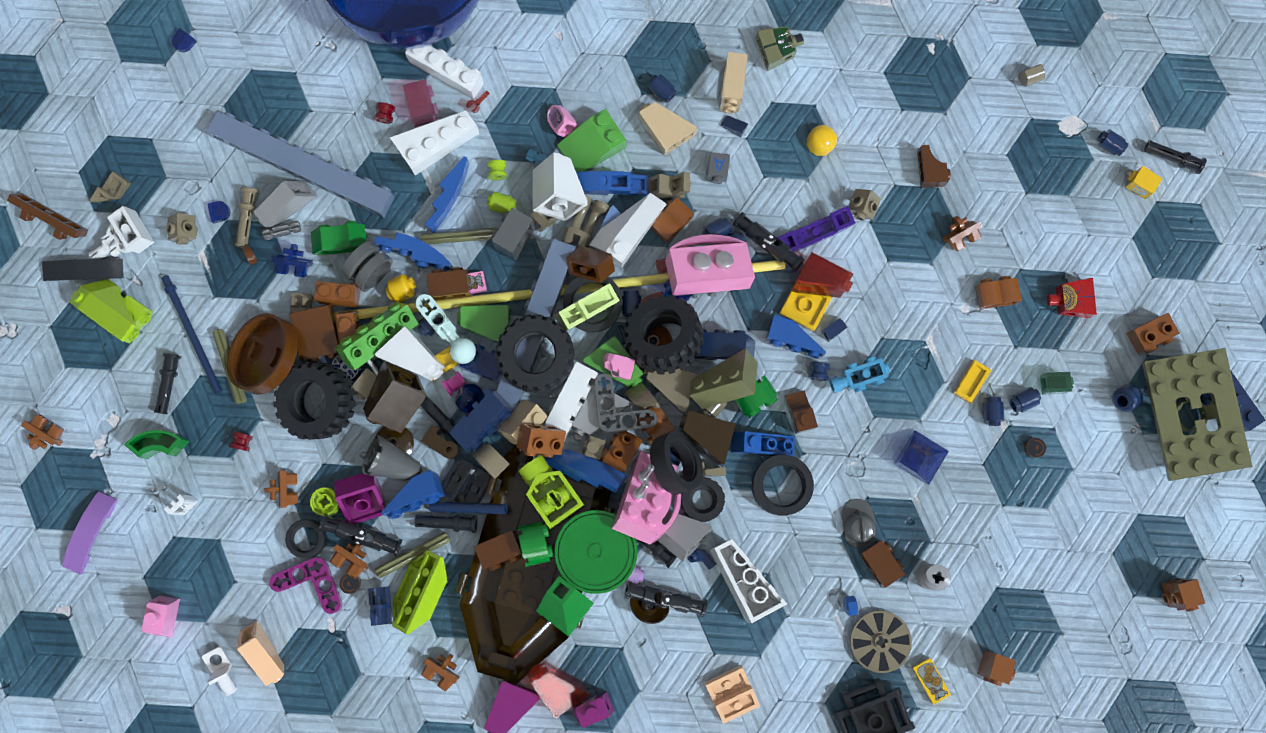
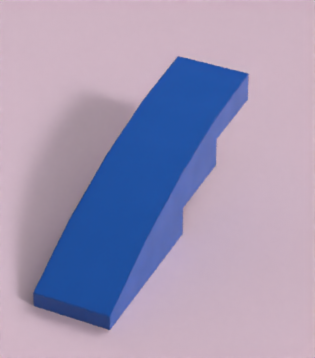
M465 156L439 184L443 192L432 203L436 212L425 223L427 229L432 233L445 220L462 189L470 165L468 158Z
M566 449L562 450V455H553V457H547L546 459L548 465L577 482L583 479L595 487L602 485L614 493L619 490L627 477V474L603 462Z

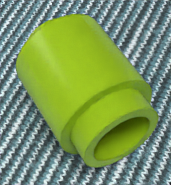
M495 191L492 195L489 194L487 206H489L490 211L505 214L506 211L510 212L512 207L516 208L517 199H513V196Z

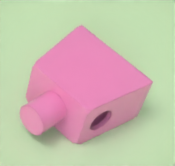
M158 596L148 601L143 618L142 632L172 638L180 599Z

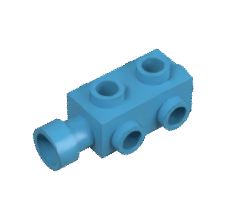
M876 356L864 360L865 364L860 366L857 363L846 366L847 370L842 372L841 377L829 378L831 390L833 393H837L847 387L848 391L854 390L857 393L865 390L866 385L872 383L873 386L885 383L884 379L889 377L887 374L890 373L889 365L886 361L883 362L882 358L876 359ZM871 369L875 370V376L870 375ZM851 376H856L857 382H852Z

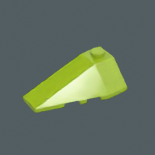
M110 279L81 285L69 300L78 310L122 342L125 341L136 326L131 312L125 306L127 302L121 296V288Z

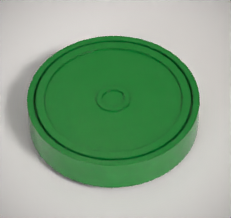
M600 510L586 511L570 519L561 529L555 544V560L562 577L574 588L590 594L607 593L621 586L632 574L638 553L636 539L612 529L616 515Z

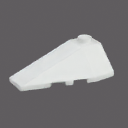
M649 193L601 228L589 246L599 251L611 253L613 262L622 268L667 204Z

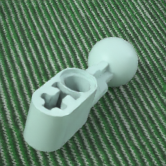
M420 295L416 300V307L440 338L447 340L451 345L450 355L452 359L460 364L471 362L476 355L474 343L469 339L458 336L456 327L430 295ZM427 303L433 311L429 312L424 307V304ZM437 317H443V321L440 324H434V320Z

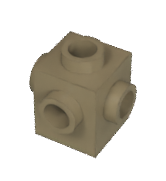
M855 189L849 203V209L857 220H873L881 198L872 190Z
M176 213L168 217L166 226L168 241H176V244L186 245L196 239L198 233L196 216Z

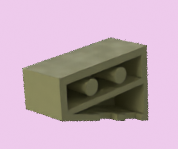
M746 348L692 379L691 398L702 409L755 394L758 362Z

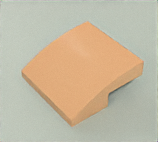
M741 665L704 682L723 724L760 706Z

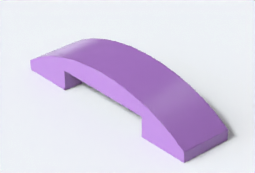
M98 492L73 532L66 549L62 567L80 575L83 573L91 557L89 552L105 519L110 518L118 499L102 492Z

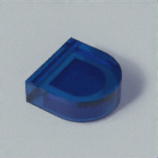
M181 28L172 38V45L177 51L182 53L191 50L197 42Z
M216 201L207 204L213 224L223 222L229 218L231 211L226 203Z

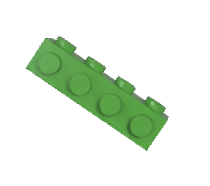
M395 302L388 307L387 311L374 316L370 323L357 328L356 333L343 338L335 348L345 365L356 370L373 358L375 353L403 327L411 330L418 325V322L407 304Z

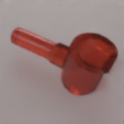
M486 90L476 101L469 100L466 107L470 108L471 105L475 104L476 106L472 113H477L480 109L479 105L490 93Z

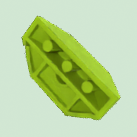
M426 550L409 564L393 599L392 626L409 635L431 619L447 583L443 557Z

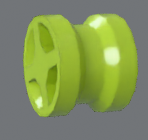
M491 160L487 162L489 180L497 181L507 178V173L505 172L506 161Z

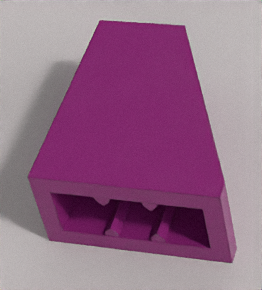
M502 680L484 729L488 731L487 733H507L539 701L542 693Z

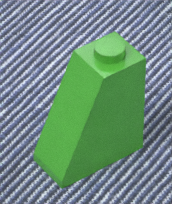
M508 305L460 306V312H457V323L461 325L463 330L498 344L500 334H503L504 328L510 325V308Z
M615 336L583 359L585 366L600 374L609 375L613 381L626 388L630 386L634 388L643 381L641 379L643 372L636 363L630 381L613 377L612 373L605 368L603 357L606 353L632 359Z

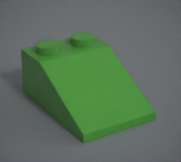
M605 108L580 125L557 144V147L563 156L571 159L576 172H586L625 149L627 140Z

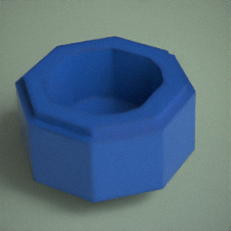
M853 595L845 596L843 599V607L848 616L857 615L858 613L857 601Z

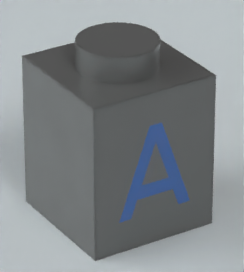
M710 153L707 180L714 184H722V182L727 181L730 154Z

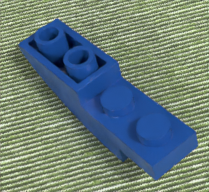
M623 171L576 172L584 194L606 196L608 194L648 195L649 175L631 174V172Z
M397 232L395 240L379 236L375 237L374 243L380 248L381 252L390 253L395 251L398 252V255L404 257L412 255L411 260L413 263H416L415 266L427 268V266L435 267V270L441 269L443 272L453 268L451 263L439 251L412 236Z

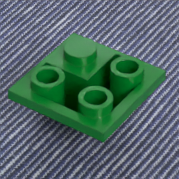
M558 576L546 592L537 612L569 637L594 603Z

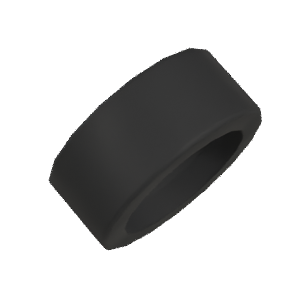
M303 519L296 521L289 527L286 532L285 542L291 554L300 558H310L322 552L326 546L327 535L324 530L318 531L320 523L314 520ZM302 527H311L318 535L316 546L308 551L299 549L295 544V534Z

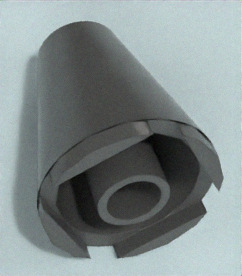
M379 435L377 436L378 439H373L366 452L365 458H368L367 465L363 463L362 466L363 474L410 480L422 471L418 460Z

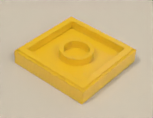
M797 279L779 314L814 332L832 297Z

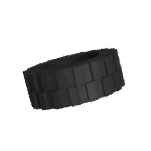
M702 477L697 488L681 493L682 510L688 517L700 522L711 521L718 517L724 509L725 493H723V489L719 486L718 482L713 481L711 478ZM698 490H707L712 495V504L705 510L698 509L693 504V496Z

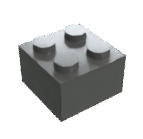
M512 207L510 212H505L501 220L503 222L502 225L494 230L491 238L496 251L516 262L533 234L535 225L532 218Z

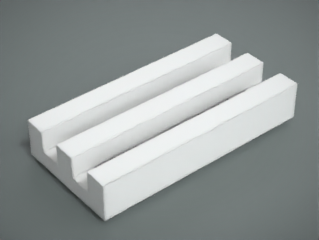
M179 494L176 497L179 501L173 500L170 503L173 507L167 506L164 510L171 515H185L198 501L194 496Z

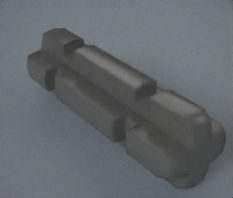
M299 221L290 222V224L285 223L273 226L272 229L265 228L262 230V236L265 240L273 239V237L290 235L291 232L298 233L301 232V224Z

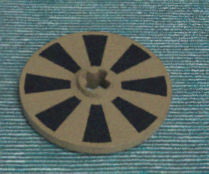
M872 611L863 615L853 626L850 635V646L855 659L864 668L876 673H888L898 669L905 663L911 651L912 640L907 625L897 615L887 611ZM879 636L886 640V642L883 643V647L876 644V641L879 640Z

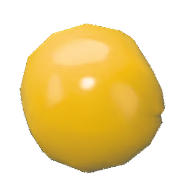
M824 124L813 128L806 139V146L816 156L828 155L837 144V134L834 129Z

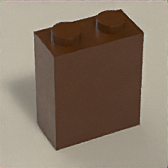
M332 304L289 314L291 324L297 334V349L301 361L307 359V362L318 361L320 356L326 355L327 358H332L339 355L335 348L339 345Z

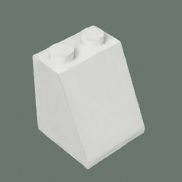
M553 152L533 169V211L567 221L587 206V199L570 158Z
M403 327L375 353L378 358L430 381L439 378L443 374L442 370L445 368L419 337L406 327Z

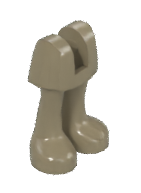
M585 195L587 206L575 214L570 227H565L562 242L570 245L574 240L575 234L581 237L577 248L580 246L589 247L593 240L591 234L601 215L607 214L610 209L608 204L594 200L583 231L580 230L584 217L593 202V199Z

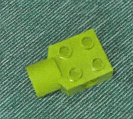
M542 455L533 459L518 471L529 486L526 494L550 529L584 506L562 472H553Z

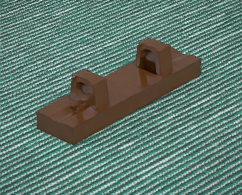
M23 193L9 194L7 201L22 209L19 218L24 221H33L34 217L39 218L55 227L53 237L59 240L66 239L68 235L73 238L86 237L88 229Z

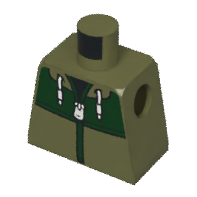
M788 27L759 30L755 38L767 71L793 59L797 52L796 47L804 44L802 34L799 33L791 36Z

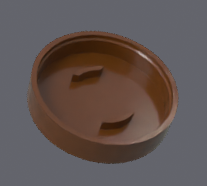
M263 313L251 318L241 327L232 341L227 357V372L233 385L249 393L260 395L272 391L281 384L290 372L297 354L298 339L292 324L274 314Z

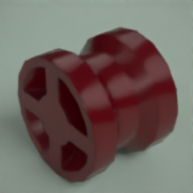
M384 102L376 103L377 113L374 114L373 119L380 123L392 124V113L395 112V106Z
M233 431V441L229 444V447L249 452V442L253 439V436Z

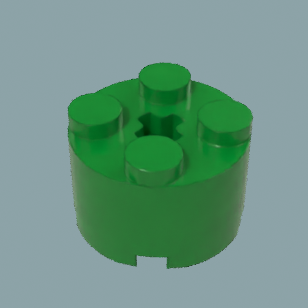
M766 375L761 377L762 382L760 379L756 380L755 394L734 400L745 417L747 415L749 418L755 416L762 411L760 409L761 406L765 404L768 407L778 400L776 396L779 394Z
M542 521L517 526L518 531L522 530L519 540L523 558H528L529 561L525 563V566L550 562V558L554 554L552 545H547L546 537H549L547 524H542Z

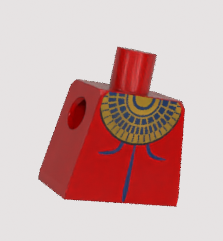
M1093 278L1061 284L1056 287V294L1047 295V305L1057 306L1059 315L1091 318L1097 315Z

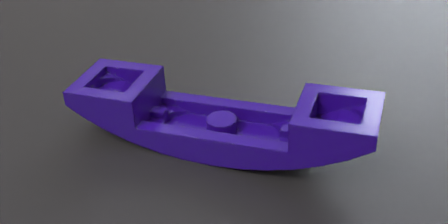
M845 206L830 213L827 217L798 230H792L777 238L791 247V251L797 252L855 225L856 222L849 207Z

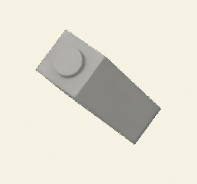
M283 181L259 205L254 213L258 217L259 223L264 227L277 226L314 200L317 195L306 181Z
M595 383L572 424V427L575 428L574 432L582 437H585V435L591 436L600 429ZM603 387V393L598 392L599 396L602 394H611V391L607 392V390ZM614 393L616 413L622 412L628 408L630 401ZM603 398L600 401V406L604 409L612 405L609 398ZM605 418V422H602V425H606L610 421L609 418Z
M668 510L662 519V524L666 525L669 522L673 512ZM677 514L674 522L657 541L683 562L708 538L712 527L709 524Z

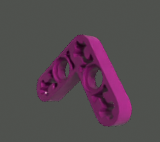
M312 558L276 573L270 578L269 585L276 592L285 591L312 579L322 608L326 613L334 614L342 608V599L329 565L324 558ZM316 561L322 563L323 566L320 567V572L318 570L310 571L311 576L309 577V571L305 565L308 564L307 567L311 568L316 565ZM298 568L304 572V577L301 580L294 578V571ZM289 575L290 581L282 583V588L275 585L278 577L279 579H285ZM324 579L330 582L331 586L328 591H322L320 588V583ZM334 592V595H331L330 597L332 601L337 602V605H335V610H333V608H328V604L330 603L329 597H326L324 599L323 595Z

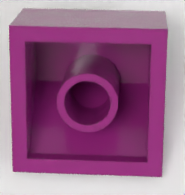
M361 473L334 482L335 498L347 521L357 524L382 516L381 512L385 509L386 503L376 476Z

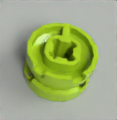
M327 487L319 488L311 496L310 506L318 515L324 516V514H328V516H332L340 509L335 498L334 489Z

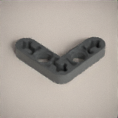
M600 374L596 377L595 391L598 422L602 431L611 433L649 429L655 426L657 415L652 410L616 413L612 378L607 374ZM602 378L610 382V384L606 385L607 392L611 391V394L599 396L598 392L603 393L602 385H598ZM603 398H609L612 405L604 409L600 406V401ZM636 414H640L639 419L645 418L646 414L654 418L649 425L646 421H640L641 426H636ZM620 416L619 425L621 428H616L617 424H611L609 429L606 428V425H602V422H605V418H609L610 421H616L615 417ZM631 416L634 419L633 425L630 427L624 426L622 423L623 417Z

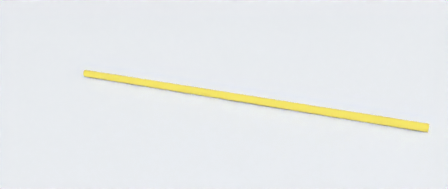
M778 260L752 263L754 273L785 269V263ZM668 273L612 279L619 289L670 283ZM587 283L581 286L575 294L594 292L604 286L598 283ZM568 285L563 286L560 295H564ZM527 289L436 300L435 302L441 309L459 308L460 306H476L531 299L533 291ZM416 303L407 304L412 313L420 312L416 307ZM427 303L424 304L428 311L432 310ZM389 306L357 309L359 312L358 319L373 318L377 314L387 311Z

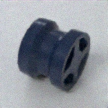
M810 362L811 373H809L808 378L828 381L827 370L830 368V364Z

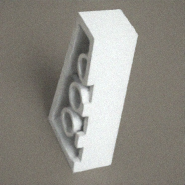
M463 111L390 137V139L414 175H417L478 135L479 131L468 112Z
M578 362L571 368L565 385H562L557 393L559 397L556 403L551 404L548 410L549 416L543 422V425L557 426L565 430V440L598 376L596 371Z
M733 539L710 549L746 623H753L787 605L772 585L765 580L761 572L749 561V558Z

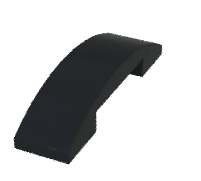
M123 259L42 261L43 281L124 278Z

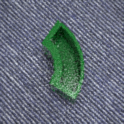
M347 221L343 225L331 227L329 225H319L318 228L310 232L313 255L349 253L367 242L365 224H357L356 221Z
M151 430L137 434L124 445L137 457L149 459L154 454L161 452L177 457L190 441L175 433Z

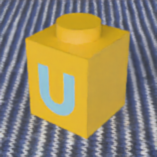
M1142 166L1137 171L1133 170L1127 178L1129 182L1126 188L1147 199L1154 194L1163 178Z

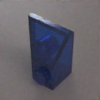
M914 430L894 464L929 485L949 451Z

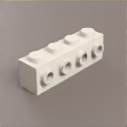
M415 37L405 52L411 64L472 99L476 97L484 84L481 73L473 67L470 69L464 66L465 64L461 60L450 58L444 50L433 48L424 39L419 40Z

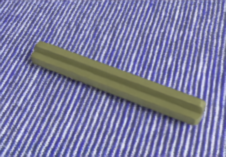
M496 227L421 234V241L427 244L489 240L492 239L491 236Z
M217 329L212 334L235 403H245L247 398L244 390L237 388L229 379L227 357L230 347L224 330Z
M443 532L376 567V575L382 578L411 563L426 550L433 551L450 542L449 535Z

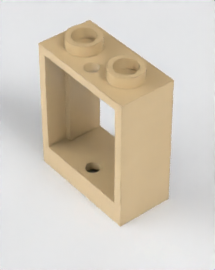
M728 52L720 102V110H724L725 113L733 114L739 112L743 97L748 54Z

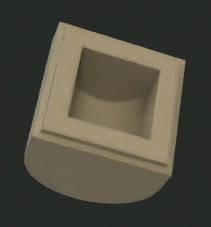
M1039 64L1019 73L1018 78L1021 84L1027 87L1044 80L1045 71L1043 65Z

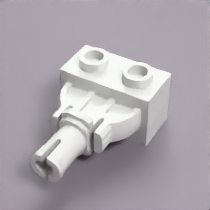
M122 206L107 217L111 223L107 233L101 237V245L88 253L91 259H103L109 254L116 257L120 253H130L132 251L140 253L152 245L154 240L137 212Z

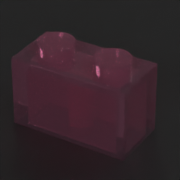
M425 79L404 84L403 89L414 126L418 127L437 121L436 115L439 114L437 104L432 103L431 97L434 96L432 86L427 85Z

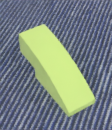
M609 283L554 314V317L567 331L620 300Z

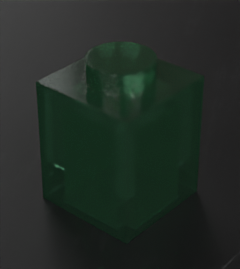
M1053 372L1040 375L1042 395L1072 392L1074 380L1070 372Z

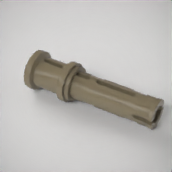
M241 187L240 190L242 197L241 203L238 204L240 217L235 246L240 248L248 245L252 214L256 210V195L259 194V190L249 187Z

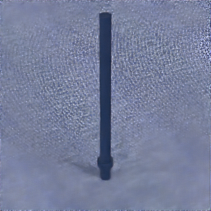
M169 275L163 276L161 280L165 286L164 291L166 294H169L215 394L220 393L223 390L176 292L177 287L172 284Z

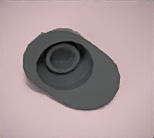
M861 499L849 501L842 510L845 538L854 547H866L873 542L876 534L872 507Z

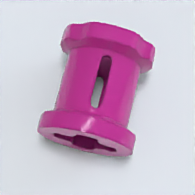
M459 371L450 379L441 381L450 396L453 395V392L463 387V385L465 387L468 386Z

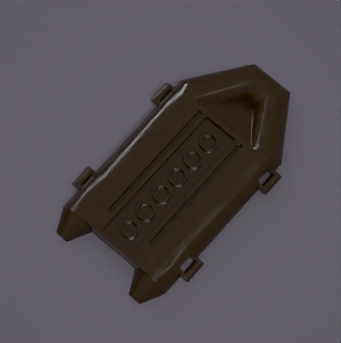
M516 444L504 456L509 465L496 478L490 474L485 494L492 495L490 503L507 504V514L486 515L478 545L512 530L515 531L519 540L522 530L518 531L517 526L542 521V524H546L526 494L529 486L518 472L534 458L533 456L525 455L524 451L517 448ZM563 474L584 506L552 529L548 527L549 537H546L547 545H552L554 554L550 558V562L526 567L525 563L529 561L528 558L524 559L522 554L519 555V560L510 564L507 560L500 563L501 568L490 572L489 569L483 570L475 551L469 574L461 572L455 592L463 594L460 608L478 673L518 684L569 638L537 612L546 592L558 576L564 579L558 570L555 560L556 540L563 526L580 513L591 510L601 511L603 509L613 514L615 509L607 507L611 490L602 485L595 487L583 479L577 482ZM497 479L502 480L498 494L493 493ZM471 578L472 581L469 591L465 592L464 589L466 586L467 579ZM583 619L580 621L576 628L581 629Z

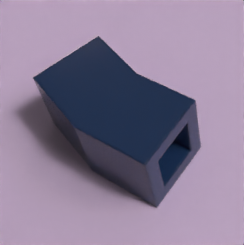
M839 318L825 328L822 334L829 342L847 329L848 326Z

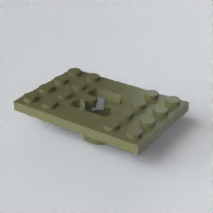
M1226 348L1142 362L1168 481L1253 467ZM1210 394L1213 404L1204 405L1200 400V395ZM1177 398H1186V400L1176 404ZM1184 403H1190L1192 409L1198 408L1200 412V420L1195 421V428L1189 429L1180 423L1178 411ZM1216 419L1218 429L1208 431L1206 427L1208 420ZM1182 431H1183V432H1192V431H1194L1192 435H1187V436L1182 433Z

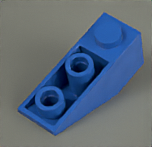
M773 316L766 337V341H769L770 345L774 347H781V345L789 347L788 350L795 353H800V351L806 352L809 357L816 359L826 354V351L796 322L780 316Z
M747 431L733 432L731 453L794 456L795 436Z
M429 470L412 477L381 512L382 515L390 519H396L401 517L402 513L420 509L421 505L426 503L433 504L439 501V498L445 495L438 474Z

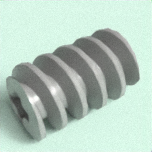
M925 564L918 568L916 580L924 589L940 591L948 587L951 575L949 570L943 565Z

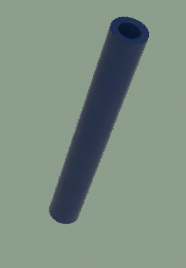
M435 502L429 505L430 512L507 514L508 506L507 504Z

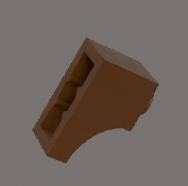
M921 145L917 151L921 188L944 187L951 178L950 169H947V162L942 163L933 156L929 145Z
M805 390L785 395L795 434L816 429L818 427L813 408L808 402Z

